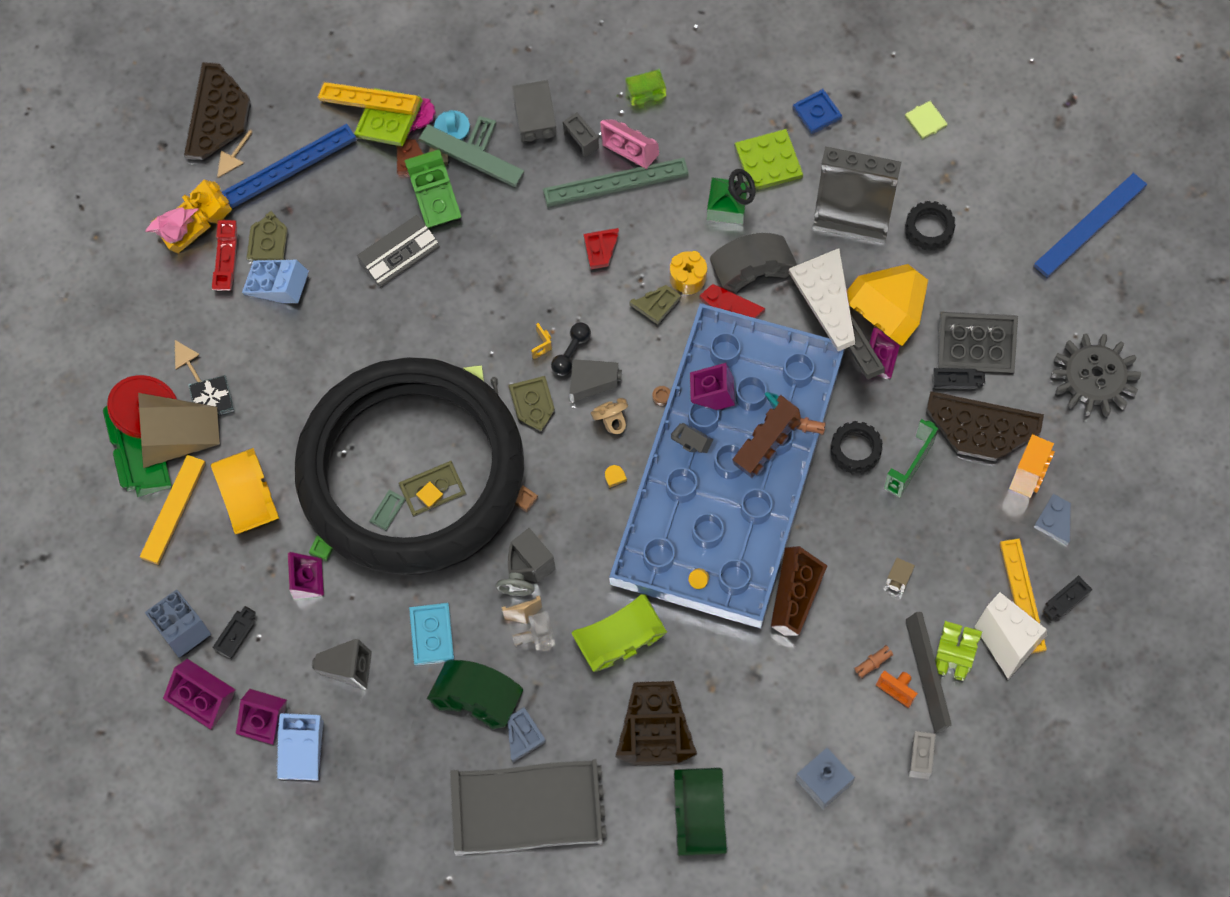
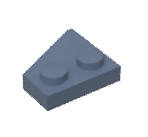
M1053 494L1034 528L1068 545L1070 541L1071 503Z
M525 708L510 716L508 721L511 760L515 762L544 744L546 740Z

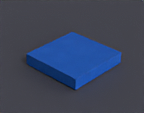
M824 89L798 101L792 107L811 135L842 119V114Z

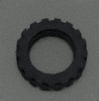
M930 201L920 202L916 207H912L910 213H908L905 232L908 235L909 241L913 242L916 247H922L923 250L930 249V251L936 250V248L941 249L953 237L956 226L955 217L952 216V211L948 210L944 204L940 205L937 201H934V203ZM926 214L935 215L944 222L945 231L939 236L927 237L916 229V220Z
M852 421V423L849 424L847 422L843 427L840 426L831 441V455L833 456V461L838 463L839 468H844L849 473L852 471L858 474L861 471L867 472L871 467L874 468L876 466V463L880 460L883 443L879 432H876L873 426H868L865 422L858 423V421ZM848 435H862L871 442L872 453L863 460H852L841 451L840 445L842 440Z

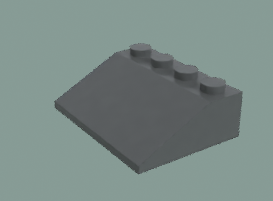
M940 312L938 368L977 369V371L1015 373L1018 316Z

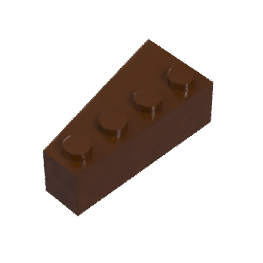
M782 395L777 399L779 404L776 408H770L766 413L765 423L758 424L752 434L753 439H747L732 459L733 464L751 478L754 475L758 476L762 472L764 463L767 460L770 461L775 456V450L778 446H783L789 438L788 434L792 430L795 431L801 424L799 408Z

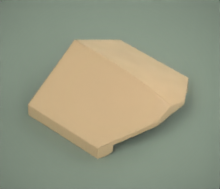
M536 596L535 600L506 608V606L502 607L504 619L527 624L542 608L541 598Z

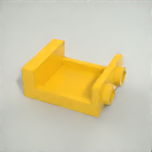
M187 195L182 196L184 202L177 208L198 209L190 216L194 221L187 224L188 233L183 236L181 241L169 243L163 239L168 249L177 254L211 227L207 221L208 216L198 207L200 204L192 202V199Z

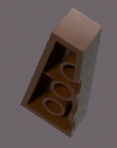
M800 546L785 547L772 615L771 627L784 636L800 634L827 568L825 563Z

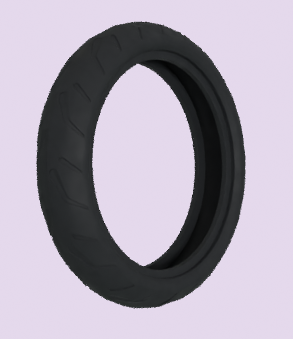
M408 357L377 362L350 374L336 384L321 398L310 413L300 433L295 456V487L300 505L307 520L323 541L341 556L362 567L379 572L403 575L440 570L463 561L488 543L507 521L513 510L524 473L522 439L512 414L498 394L487 383L467 370L444 361L429 358ZM420 394L435 396L464 409L478 422L489 440L492 449V463L489 478L481 496L473 507L456 522L427 535L405 538L391 537L371 532L361 527L340 510L329 492L328 463L335 441L345 426L357 414L372 404L400 395Z

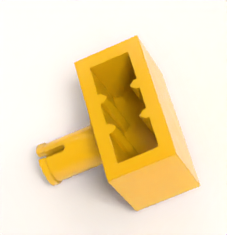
M203 180L190 193V199H192V202L200 204L198 207L208 216V222L217 224L218 220H223L232 209L228 204V199L220 191V186L214 181Z

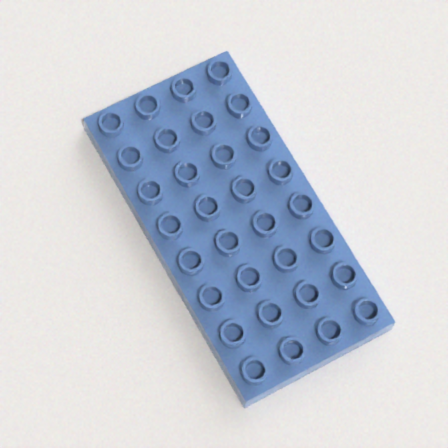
M700 303L609 576L610 585L762 628L820 434L809 431L804 433L799 429L792 430L788 434L789 438L783 446H778L775 450V456L770 461L767 460L763 465L764 469L758 476L754 475L753 478L736 467L732 459L747 439H753L752 434L758 424L765 423L766 413L770 408L773 409L765 396L766 392L774 393L778 396L782 395L799 408L801 418L808 417L809 420L824 422L845 349L837 351L830 338ZM727 363L734 377L735 405L714 410L692 403L690 372ZM680 423H685L713 438V441L707 453H700L698 451L694 453L685 450L681 444L672 440L671 433ZM697 568L704 569L709 575V582L702 589L693 588L688 580L690 573Z

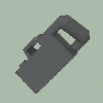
M680 423L671 433L672 440L681 444L685 450L694 453L697 451L707 453L713 441V438L685 423Z

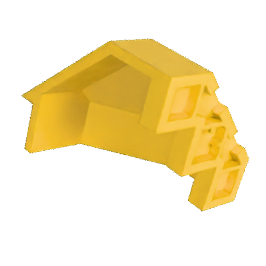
M909 264L860 275L847 290L849 306L858 311L887 336L903 346L920 324L928 279Z

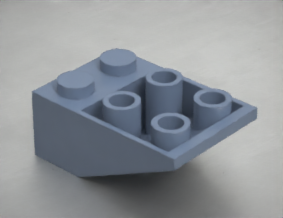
M177 589L145 612L178 658L211 635L203 621Z

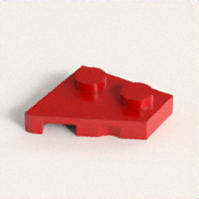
M618 228L584 234L590 270L609 267L619 235Z

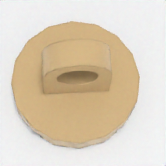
M624 398L617 399V403L612 401L606 402L591 411V416L593 420L602 419L608 432L620 434L626 426L621 411L628 407V403ZM615 419L619 421V427L616 430L612 428V422Z

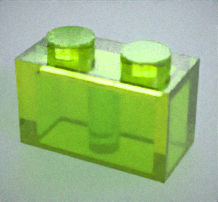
M660 69L625 78L626 90L632 105H640L650 100H659L666 96V85Z

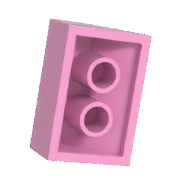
M614 119L602 120L600 122L603 146L645 169L659 155V146L654 139H649L639 131H635L627 127L626 124Z

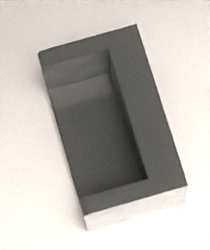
M578 112L563 121V132L571 134L581 146L584 157L599 149V137Z

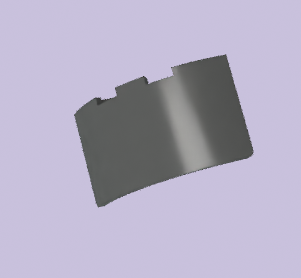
M755 233L739 237L723 245L710 256L722 287L735 293L746 284L756 280L755 277L764 275L765 277H782L786 279L790 275L789 268L797 266L785 238L773 233Z

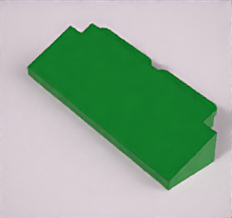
M104 407L103 415L111 444L117 447L113 451V457L120 486L126 488L127 491L135 489L137 497L169 489L171 482L166 462L143 469L141 439L131 437L116 428L109 417L108 407Z

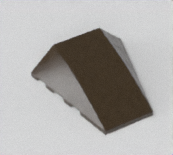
M674 681L634 682L619 739V746L615 755L616 758L638 766L679 764L696 756L697 751L692 741Z

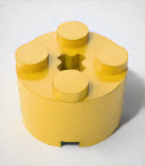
M685 251L677 254L670 263V283L672 287L686 295L699 292L707 280V264L705 259L697 251Z

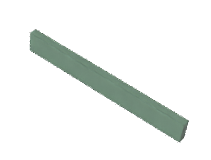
M680 158L652 164L647 169L638 167L543 188L546 205L550 207L687 177L689 172L685 159Z

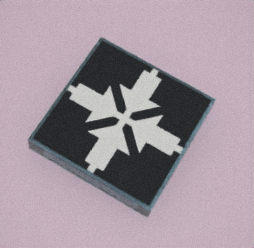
M225 375L189 384L193 403L216 406L218 415L234 411Z

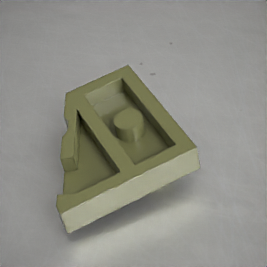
M664 285L656 291L646 293L644 297L637 300L635 298L632 299L630 306L658 325L681 299V295L669 286Z

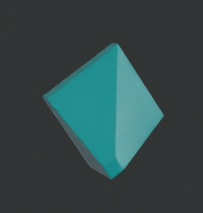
M766 392L765 396L773 409H775L779 404L777 401L779 396Z

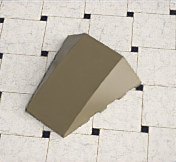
M138 393L143 469L220 445L216 406Z

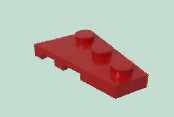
M712 284L699 295V299L706 305L756 319L765 312L764 307L715 284Z

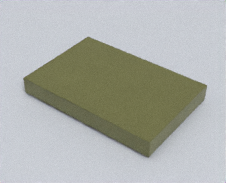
M452 461L398 483L413 516L430 510L426 506L415 511L410 501V498L416 497V494L428 482H431L440 492H445L449 486L458 484L461 490L459 493L438 501L432 508L466 495Z

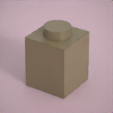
M896 558L886 584L892 590L904 592L915 565Z

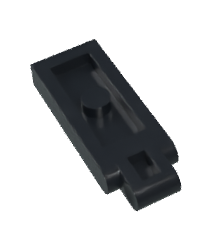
M933 369V388L977 389L978 386L985 385V373L977 372V369Z
M1078 575L1045 604L1047 608L1043 610V614L1050 621L1056 616L1060 619L1093 589Z
M244 606L241 612L236 611L212 648L230 659L254 624L255 620L253 617L256 612L247 606Z

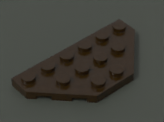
M202 62L184 152L185 159L204 160L245 131L250 98L241 90L235 80L227 74L221 64Z
M930 391L926 410L958 454L997 461L1027 443L1032 434L1035 436L1040 435L1044 414Z

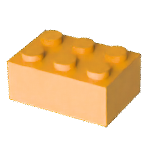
M1032 434L1015 472L1010 490L1031 498L1033 492H1038L1055 453L1052 450L1054 443Z

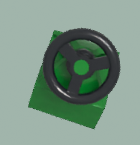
M735 169L730 174L729 179L712 177L707 206V220L743 224L745 206L750 204L756 195L754 180L747 171Z

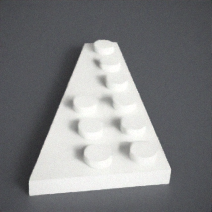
M839 248L789 268L790 276L837 351L855 345Z

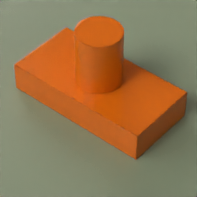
M884 670L876 683L877 687L908 708L912 705L918 694L907 686L912 678L906 672H902L896 679Z

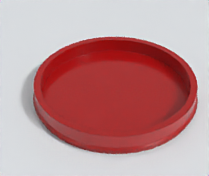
M135 375L119 381L112 388L108 396L107 407L111 421L120 431L131 437L141 439L138 393L176 400L177 398L171 388L161 380L146 375Z

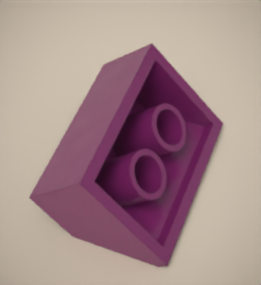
M186 659L174 667L163 699L204 726L212 729L229 707L236 689L194 662Z

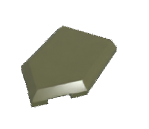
M272 211L268 212L259 222L251 225L246 258L248 261L284 260L287 227L281 223Z
M542 376L509 385L518 420L542 431L555 411L546 377Z

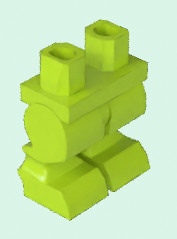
M945 621L942 627L943 635L940 638L935 658L938 674L946 675L948 667L956 669L954 678L964 681L967 673L972 668L982 631L964 627L961 635L962 641L957 646L962 625Z

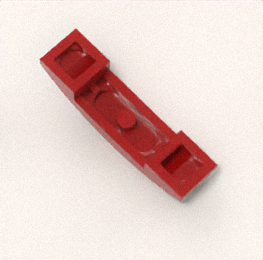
M218 220L216 234L218 242L212 290L231 291L236 263L237 221Z

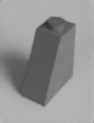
M573 359L569 393L570 401L575 402L617 388L618 381L622 379V370H619V363Z

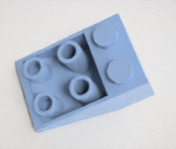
M298 260L253 261L242 293L280 303H298L309 270Z
M280 714L278 729V779L318 780L324 723L321 715Z

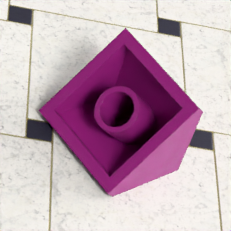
M873 328L869 344L885 369V373L877 376L891 379L900 345L878 328Z
M289 552V590L293 599L323 596L322 558Z

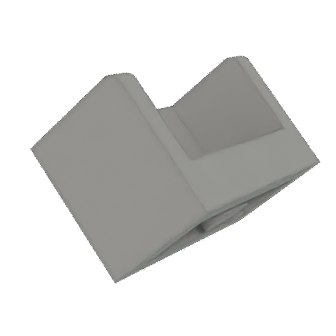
M915 731L912 740L913 750L909 777L929 780L932 773L935 734Z

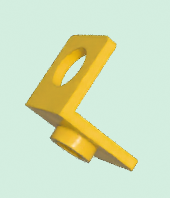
M539 323L536 324V331L544 343L531 350L533 359L552 350L551 336L547 330L542 329Z

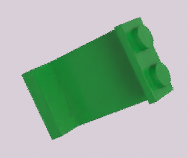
M923 419L920 420L915 437L925 442L905 475L892 468L889 470L884 489L901 498L934 444L938 431L934 423Z

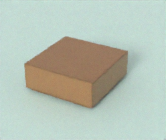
M522 486L515 505L527 513L537 501L538 495Z

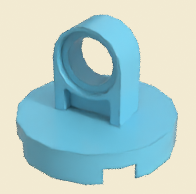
M450 110L443 112L435 120V128L462 141L470 133L469 120L465 114L459 111Z

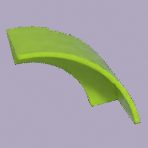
M641 594L630 604L611 616L592 625L572 631L575 641L593 672L613 666V662L620 658H623L624 661L638 654L636 652L637 649L646 644L648 646L652 645L667 633L645 594Z

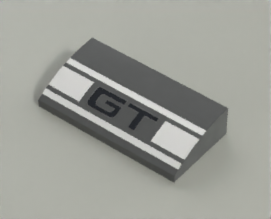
M415 215L359 253L357 257L359 263L377 285L382 287L438 249L440 245L419 216Z

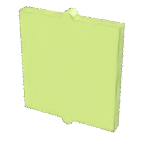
M931 101L921 106H916L914 110L905 114V117L922 139L931 134H936L937 131L947 126V122Z

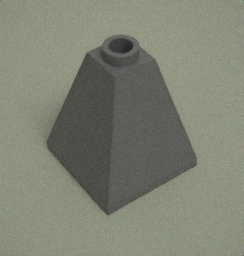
M353 639L316 654V658L312 660V668L326 677L361 689H367L372 651L359 639Z

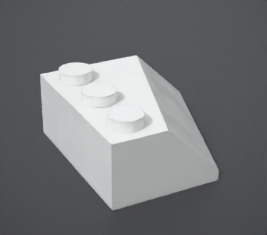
M1000 592L986 607L975 625L976 630L982 631V640L987 648H989L1008 680L1047 636L1046 628Z

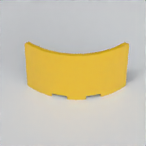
M254 448L211 464L235 534L279 519L267 482H262L264 475Z

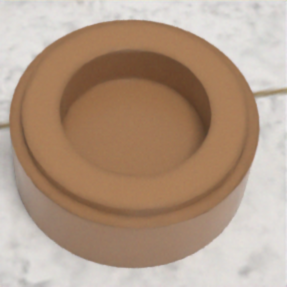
M665 386L656 387L652 394L654 403L659 406H665L671 392L670 389Z

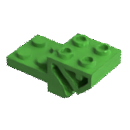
M438 149L405 160L426 227L431 228L462 218L440 150Z

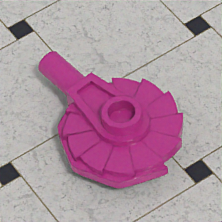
M422 98L423 101L409 133L417 128L420 129L427 126V124L429 125L433 121L436 112L435 106L430 102V99Z

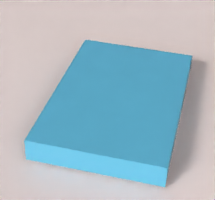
M449 603L409 607L415 666L454 660Z

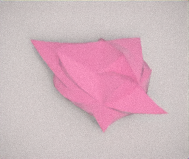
M181 207L170 210L163 215L157 216L145 232H155L169 243L181 241L183 236L188 233L187 224L194 221L190 216L198 209H184Z

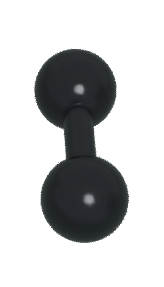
M579 322L571 327V343L563 355L555 356L551 362V368L555 374L564 376L571 371L572 361L570 357L577 345L587 342L591 336V329L587 324Z

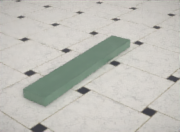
M428 124L419 138V142L436 150L439 149L440 152L515 188L524 174V170Z

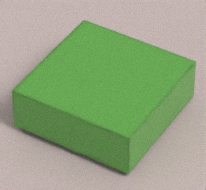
M316 536L309 555L328 561L333 548L325 543L321 537Z

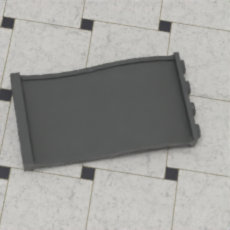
M825 146L821 163L822 169L813 229L885 244L901 162Z
M593 759V761L547 763L498 770H450L453 841L456 856L569 844H603L602 838H606V825H601V818H605L604 805H600V798H603V785L598 784V778H602L601 765H597V759Z

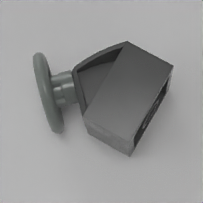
M530 528L510 542L508 552L509 577L508 579L498 581L496 589L508 595L527 596L532 594L535 588L531 583L524 580L539 583L555 570L554 556Z

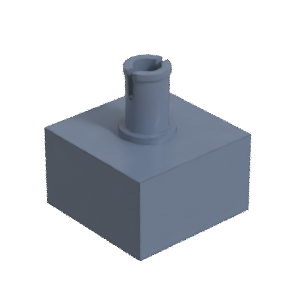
M828 748L808 763L796 776L797 782L822 809H825L849 788L855 779Z

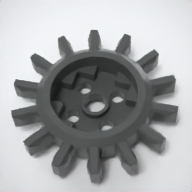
M1083 334V347L1080 349L1069 340L1066 342L1065 348L1072 356L1069 358L1057 353L1054 361L1066 366L1065 370L1054 369L1051 373V378L1065 379V384L1057 387L1056 394H1063L1067 391L1073 394L1067 406L1070 409L1079 400L1087 403L1085 416L1091 414L1093 405H1101L1104 416H1109L1111 412L1109 402L1112 401L1123 410L1128 403L1120 394L1124 392L1135 397L1138 391L1137 388L1126 384L1127 380H1139L1141 377V372L1127 371L1126 367L1135 362L1136 356L1131 355L1124 359L1121 358L1119 353L1124 346L1122 341L1116 344L1113 350L1105 347L1107 342L1106 334H1102L1100 337L1099 345H1091L1088 334ZM1107 367H1111V368H1113L1114 370H1113V371H1110V370H1108ZM1099 369L1102 375L1094 376L1092 370ZM1085 371L1088 375L1084 376L1081 372ZM1102 381L1104 385H1100L1098 382Z

